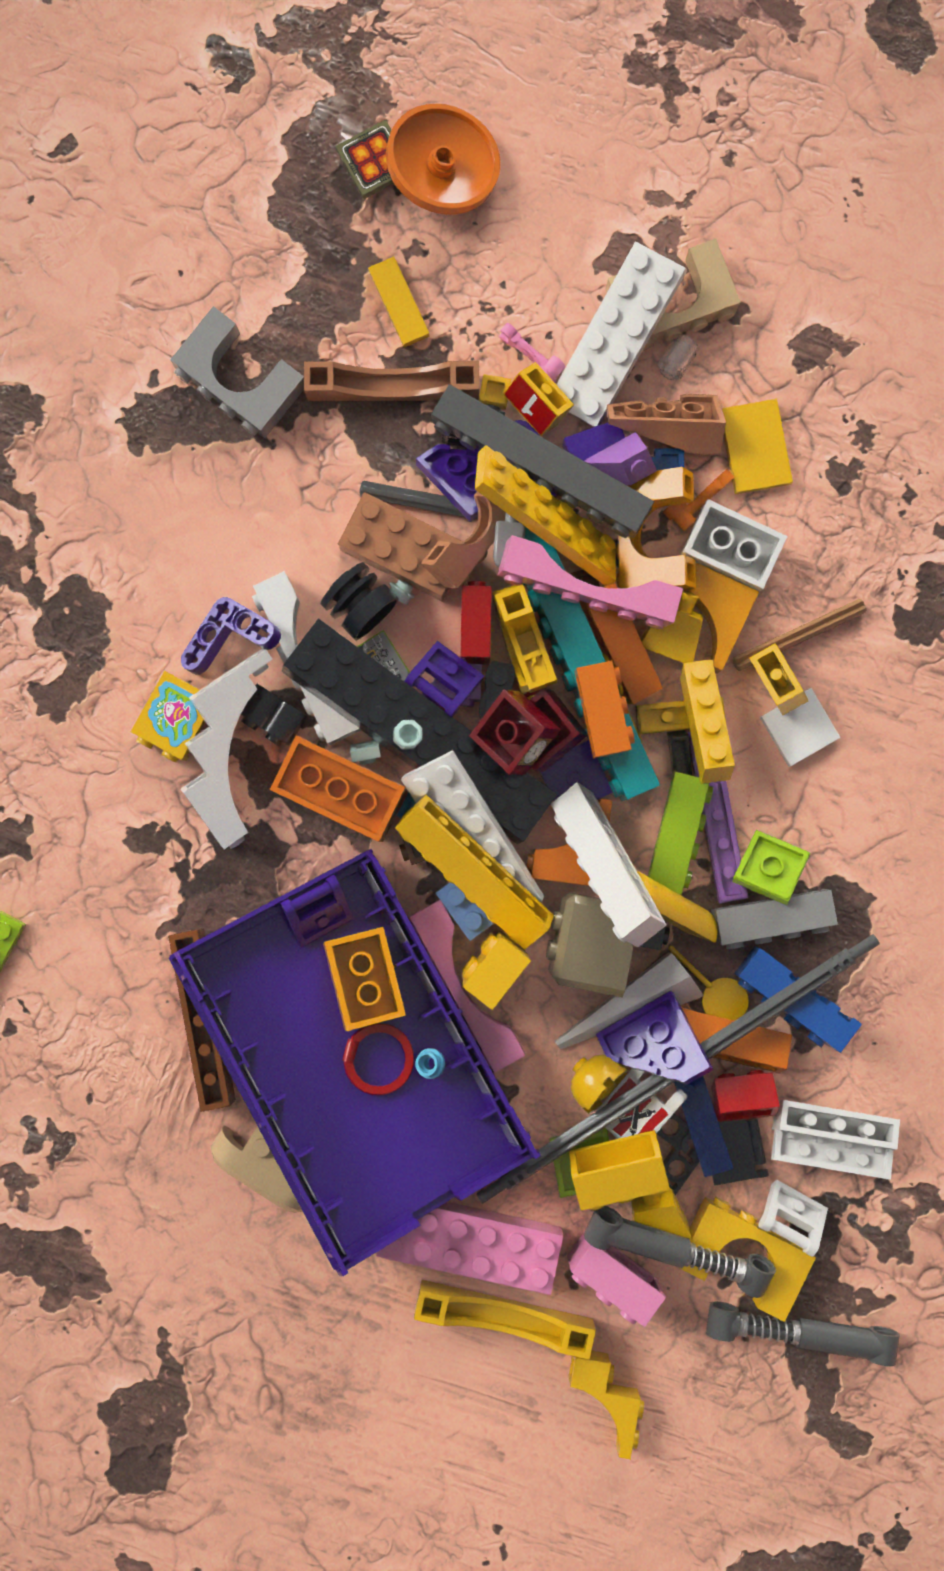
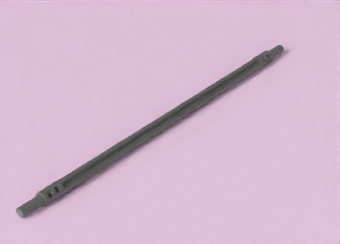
M872 934L851 949H843L700 1043L708 1060L856 964V959L880 944L878 939ZM651 1075L538 1149L541 1154L540 1157L527 1160L478 1192L477 1196L480 1202L483 1204L503 1190L512 1189L675 1081Z

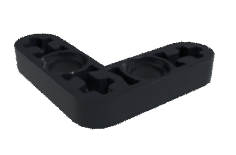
M674 1113L669 1119L677 1121V1131L672 1135H667L661 1128L656 1134L674 1146L663 1163L667 1178L675 1183L673 1186L669 1183V1187L676 1196L706 1154L708 1143L701 1132ZM698 1137L700 1148L698 1150L695 1148L691 1149L688 1156L692 1160L688 1162L683 1155L678 1153L682 1150L686 1154L690 1148L687 1141L689 1139L696 1140ZM675 1160L682 1161L685 1165L684 1172L678 1176L669 1173V1165Z

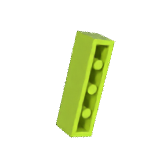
M674 771L648 877L682 895L683 888H689L692 872L688 871L690 859L696 860L699 843H695L697 831L703 832L706 815L702 814L704 803H710L714 787L709 786V783L701 784L700 777Z

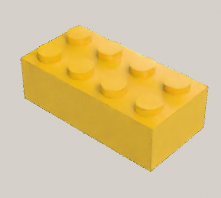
M500 930L496 934L490 932L480 945L482 950L477 958L472 955L462 968L463 988L491 1010L494 1009L531 962L527 952L512 942Z

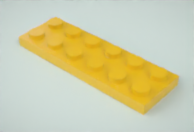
M487 445L478 452L475 481L476 491L602 584L608 585L616 581V543L609 535L601 533L588 519L576 514L567 503L561 502L551 495L546 487L540 486L530 479L524 470L517 469L500 452L492 450Z

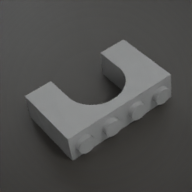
M213 306L170 359L176 369L174 374L186 384L191 381L198 386L196 391L206 400L210 401L213 398L220 403L219 409L232 419L236 416L243 421L241 426L251 435L255 436L258 433L265 439L303 392L304 376L281 359L266 379L255 389L247 392H234L224 388L217 380L218 363L238 338L240 332L235 322Z

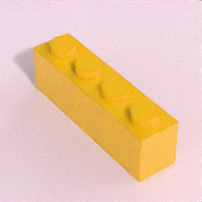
M704 660L683 663L680 683L700 782L703 784L730 780L735 763L713 661Z

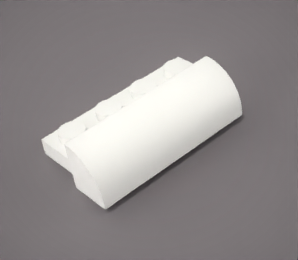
M781 1100L779 1102L780 1107L773 1118L772 1124L774 1138L771 1160L891 1180L893 1151L898 1149L900 1119L788 1100Z

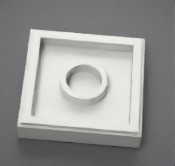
M812 688L804 691L808 698L807 703L785 715H782L778 707L760 717L788 767L841 738Z

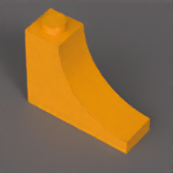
M696 562V589L683 591H688L698 596L695 605L701 610L708 622L712 636V655L710 660L713 661L715 673L718 674L723 670L759 591Z

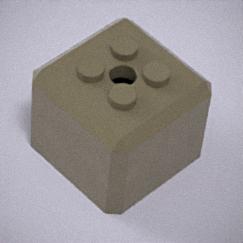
M568 893L561 898L559 911H554L551 928L555 930L554 940L548 941L546 951L547 960H550L549 972L560 986L623 997L634 945L627 941H620L613 931L615 925L611 918L601 909L600 904L602 901L600 898Z

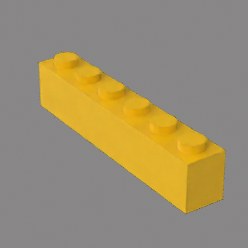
M425 794L402 816L395 827L400 836L420 851L422 857L427 862L436 866L443 873L445 879L450 883H454L471 903L476 904L485 912L487 918L492 923L502 928L512 942L518 943L525 950L549 930L554 915L428 795Z

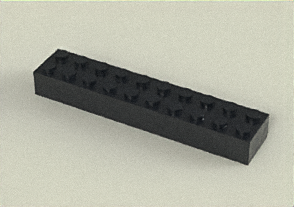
M319 618L283 664L282 672L356 725L360 730L413 769H417L453 750L506 836L516 844L526 840L557 795L528 772L526 775H509L469 736L472 732L453 717L451 718L444 710ZM402 720H414L422 727V741L414 749H401L393 741V730Z

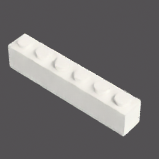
M576 782L551 803L556 813L554 819L565 830L567 844L576 851L579 857L577 858L578 865L590 878L588 881L589 886L599 895L602 901L600 904L601 909L613 921L615 935L620 941H627L639 947L663 929L666 923L595 795Z

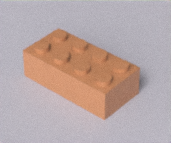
M364 492L337 544L342 552L398 580L400 579L443 602L449 587H444L421 563L438 541L456 544L463 541Z

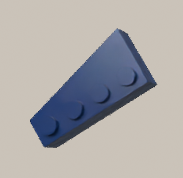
M754 946L734 972L740 978L738 984L751 994L756 990L763 996L762 1003L799 979V977L793 976L794 973L756 946ZM816 990L783 1011L787 1014L784 1020L797 1030L801 1026L810 1032L807 1037L822 1048L826 1044L840 1053L862 1025L855 1018L841 1013L839 1006L824 996H819Z

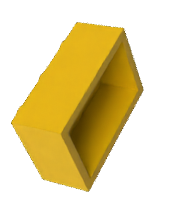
M655 1130L569 1151L572 1180L581 1211L587 1209L598 1210L604 1207V1205L617 1202L628 1203L634 1198L647 1195L651 1197L658 1196L664 1191L670 1190Z

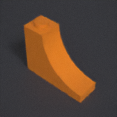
M598 799V803L610 822L613 800ZM567 843L551 849H534L533 854H528L526 867L531 872L533 878L589 886L588 881L590 878L588 874L578 865L577 858L579 857L576 851Z

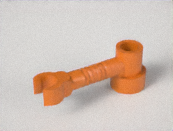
M726 469L694 498V502H690L688 505L686 503L669 505L663 513L669 520L673 519L685 531L697 520L693 515L705 502L715 496L735 477Z

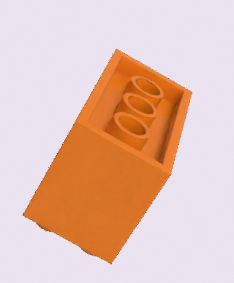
M297 735L270 788L271 791L378 842H384L408 792L405 787Z

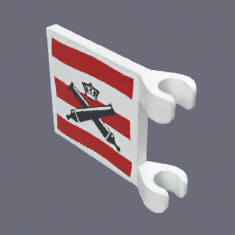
M632 1068L598 1110L641 1083L639 1079L646 1072ZM679 1089L665 1104L659 1097L654 1095L605 1128L617 1139L653 1130L657 1133L688 1096Z

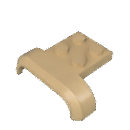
M224 1125L211 1145V1152L215 1163L227 1174L278 1207L289 1212H303L258 1126L245 1147H242L233 1138L232 1134L234 1132Z

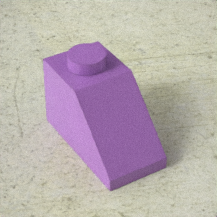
M636 432L584 460L586 463L625 485H632L657 471L647 447Z

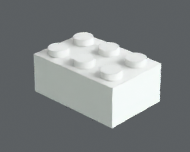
M708 499L703 505L680 555L693 558L697 563L760 592L764 589L788 536Z

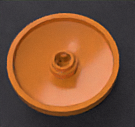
M425 104L403 114L390 132L386 147V163L389 174L399 191L417 206L438 214H462L479 207L493 192L500 173L499 150L492 134L472 114L447 104Z

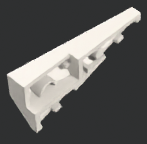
M668 951L626 985L623 997L611 995L556 1039L555 1043L560 1049L596 1037V1034L669 991L675 994L680 1005L699 999L704 995L676 957Z

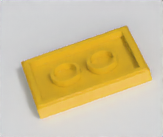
M777 398L722 408L726 421L724 440L730 472L735 477L732 479L735 495L791 485L793 479Z

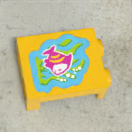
M164 670L130 731L138 736L136 742L149 749H152L153 745L163 750L161 755L175 763L179 759L187 761L189 749L184 743L198 735L205 723L189 697L200 690Z

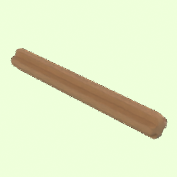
M857 599L733 657V664L738 671H742L753 665L750 657L776 643L780 651L783 652L866 613V606L862 599Z

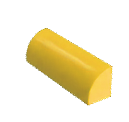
M637 871L664 921L688 934L714 943L716 942L718 933L717 923L714 916L708 910Z

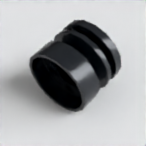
M364 562L343 573L331 585L320 603L326 610L332 609L330 615L334 619L346 613L348 614L342 623V627L355 641L373 630L392 611L399 600L385 584L374 590L371 589L378 577L374 572L368 574L370 569Z

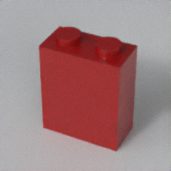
M470 581L468 586L462 585L460 659H463L468 664L489 665L492 586H486V582Z

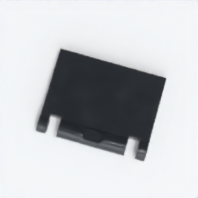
M716 1112L700 1115L704 1137L708 1143L707 1153L714 1186L769 1176L768 1169L755 1171L754 1165L766 1163L757 1118L717 1122Z

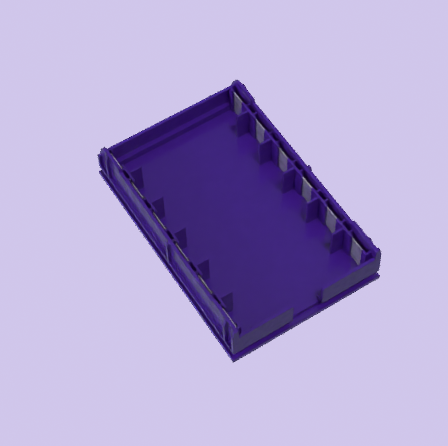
M372 849L357 855L197 940L169 957L173 968L332 1268L336 1270L339 1276L348 1274L347 1270L421 1226L418 1219L455 1197L462 1201L531 1158L537 1159L541 1156L539 1150L534 1148L530 1140V1133L525 1131L513 1107L510 1106L461 1016V1013H463L462 1009H457L398 901L396 893L385 875V868L380 866L378 860L372 854ZM334 875L342 888L354 919L301 947L280 903L287 899L291 901L325 883L326 878ZM332 893L296 911L297 915L333 896ZM384 927L406 1015L379 1023L392 1025L407 1036L414 1051V1066L409 1079L401 1088L393 1093L378 1096L364 1093L356 1088L345 1072L342 1058L347 1040L361 1028L349 1031L344 1029L323 944L326 941ZM381 1032L370 1034L359 1042L353 1063L355 1071L364 1082L370 1085H387L397 1079L403 1070L405 1063L404 1050L399 1041L389 1034ZM424 1049H437L444 1056L445 1068L443 1073L437 1078L426 1079L416 1069V1059ZM431 1058L429 1060V1067L433 1069L435 1066L434 1059Z

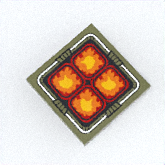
M386 120L336 145V151L363 200L394 184L386 163V147L391 128Z

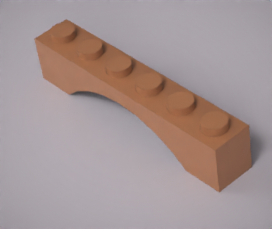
M447 361L425 367L402 369L367 368L337 362H304V392L308 401H439L449 384L479 400V361Z

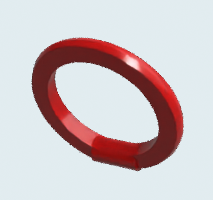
M376 1023L359 1029L347 1040L342 1061H344V1069L349 1080L356 1088L370 1095H387L401 1088L409 1079L414 1066V1051L409 1039L401 1030L389 1024ZM381 1032L389 1034L399 1041L404 1050L405 1063L401 1074L393 1082L383 1086H374L364 1082L358 1076L353 1063L359 1042L370 1034Z

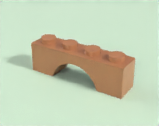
M478 491L474 495L478 508V521L470 537L458 544L438 541L421 563L444 587L458 589L469 580L470 572L476 564L481 563L486 558L487 550L494 542L496 522L505 521L506 512Z

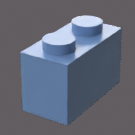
M449 882L436 892L438 898L469 941L494 924L487 918L485 912L476 904L471 903L454 883Z

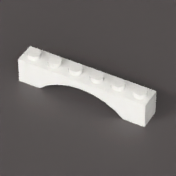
M283 571L253 585L256 594L252 598L259 612L264 610L269 621L280 629L281 639L279 642L281 646L277 647V651L283 663H285L298 646L296 620L300 601L287 574ZM292 680L296 690L301 688L306 697L301 701L307 714H314L318 722L314 729L321 742L326 740L329 745H332L361 731L356 725Z

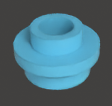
M428 1048L419 1053L416 1059V1069L422 1077L434 1079L439 1077L444 1071L445 1059L440 1051ZM431 1058H433L435 1062V1066L433 1069L429 1067V1060Z

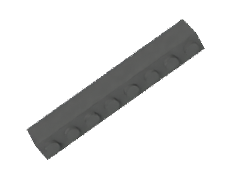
M450 384L431 413L433 424H435L434 428L446 436H449L450 433L460 438L459 442L463 446L473 451L475 448L481 450L487 445L492 450L500 452L509 463L517 469L524 470L529 478L538 485H542L550 493L554 492L562 497V502L567 503L571 508L576 509L578 506L587 511L586 515L597 523L604 521L613 526L612 530L621 537L627 538L630 536L635 538L653 507V500Z

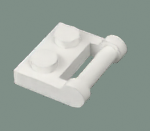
M776 1180L771 1184L765 1210L758 1226L766 1232L771 1230L803 1248L804 1253L813 1257L820 1246L828 1208ZM776 1215L808 1232V1238L775 1220Z

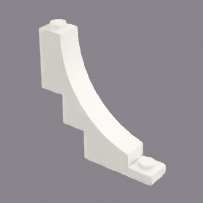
M260 649L189 697L209 727L184 743L204 773L182 787L181 791L223 849H226L228 846L230 849L238 846L244 841L245 838L243 836L248 833L238 815L231 795L228 777V758L230 743L237 721L247 702L257 690L249 675L253 674L254 677L260 675L269 668L267 663L273 660L266 649Z

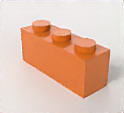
M611 660L576 668L574 672L593 759L632 750L630 744H634L635 739L632 727L626 726L624 715L628 714V706L625 696L620 697L618 685H622L619 667L614 668Z

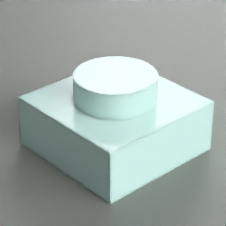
M375 740L350 745L352 762L359 761L362 765L375 762L376 758L381 757L380 744Z

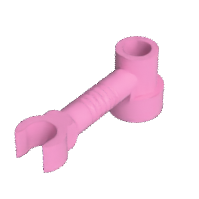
M506 323L500 330L499 338L511 347H515L533 363L536 362L556 383V378L565 369L563 361L556 356H552L549 360L528 344L511 324Z

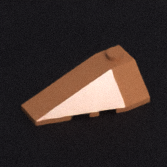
M683 394L680 395V400L667 402L665 397L656 398L654 404H645L639 400L607 404L606 412L610 425L633 433L636 432L638 435L701 456L721 453L726 421L718 395Z

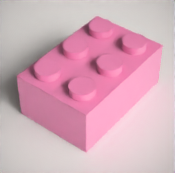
M584 1233L567 1255L571 1273H573L571 1276L573 1280L584 1288L589 1285L597 1291L596 1296L608 1306H611L613 1303L621 1309L620 1314L632 1324H635L637 1321L645 1327L666 1299L661 1284L656 1277L615 1247H611L609 1250H600L593 1247L585 1240Z

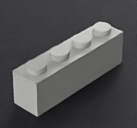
M829 889L793 894L788 905L773 899H765L711 909L718 928L717 943L726 945V949L743 947V942L754 940L755 944L772 942V936L783 935L784 939L796 938L801 936L800 931L812 930V934L829 932V926L838 925L832 890Z

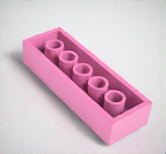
M446 1202L418 1219L421 1226L376 1253V1257L551 1295L563 1233L561 1226Z

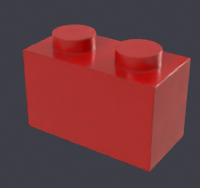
M754 1070L743 1076L726 1073L719 1075L713 1081L711 1089L717 1122L776 1116L780 1105L773 1072L764 1073L762 1070Z

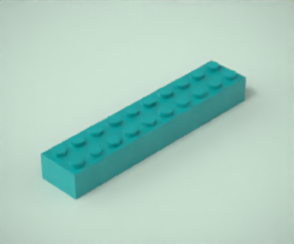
M525 527V539L541 544L548 555L565 571L556 549ZM522 583L528 589V599L533 612H538L540 616L538 626L544 639L549 638L551 641L552 649H550L553 661L556 666L561 664L564 673L561 678L568 692L573 691L576 698L575 702H573L578 717L582 718L584 714L574 671L578 667L606 661L580 603L564 601L561 599L562 595L550 592L549 595L535 592L533 586ZM629 713L625 714L624 717L626 726H631L634 733L635 743L630 744L632 750L597 758L602 770H608L612 779L608 784L615 798L620 797L621 801L628 800L660 786Z

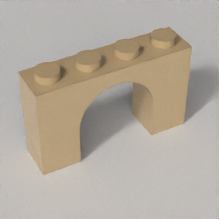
M717 239L689 248L685 262L696 288V302L687 310L679 313L664 312L643 351L651 348L655 342L664 339L665 342H669L681 336L682 332L690 329L692 332H696L705 328L709 322L715 320L724 322L735 315L741 302ZM617 275L608 278L605 288L606 292H608Z

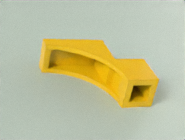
M592 1350L590 1360L572 1356L568 1375L570 1387L592 1395L604 1405L616 1425L619 1458L631 1460L632 1449H637L639 1442V1430H636L637 1420H642L644 1413V1401L640 1399L638 1389L612 1384L614 1365L611 1364L608 1353Z

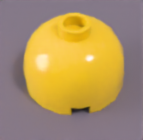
M604 1054L595 1055L589 1060L583 1057L572 1069L575 1072L571 1080L573 1097L590 1114L603 1104L601 1101L614 1091L626 1077L628 1070Z

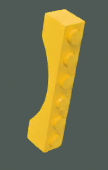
M421 1280L414 1313V1320L439 1326H466L500 1331L534 1341L562 1354L590 1360L596 1332L593 1318L427 1280Z

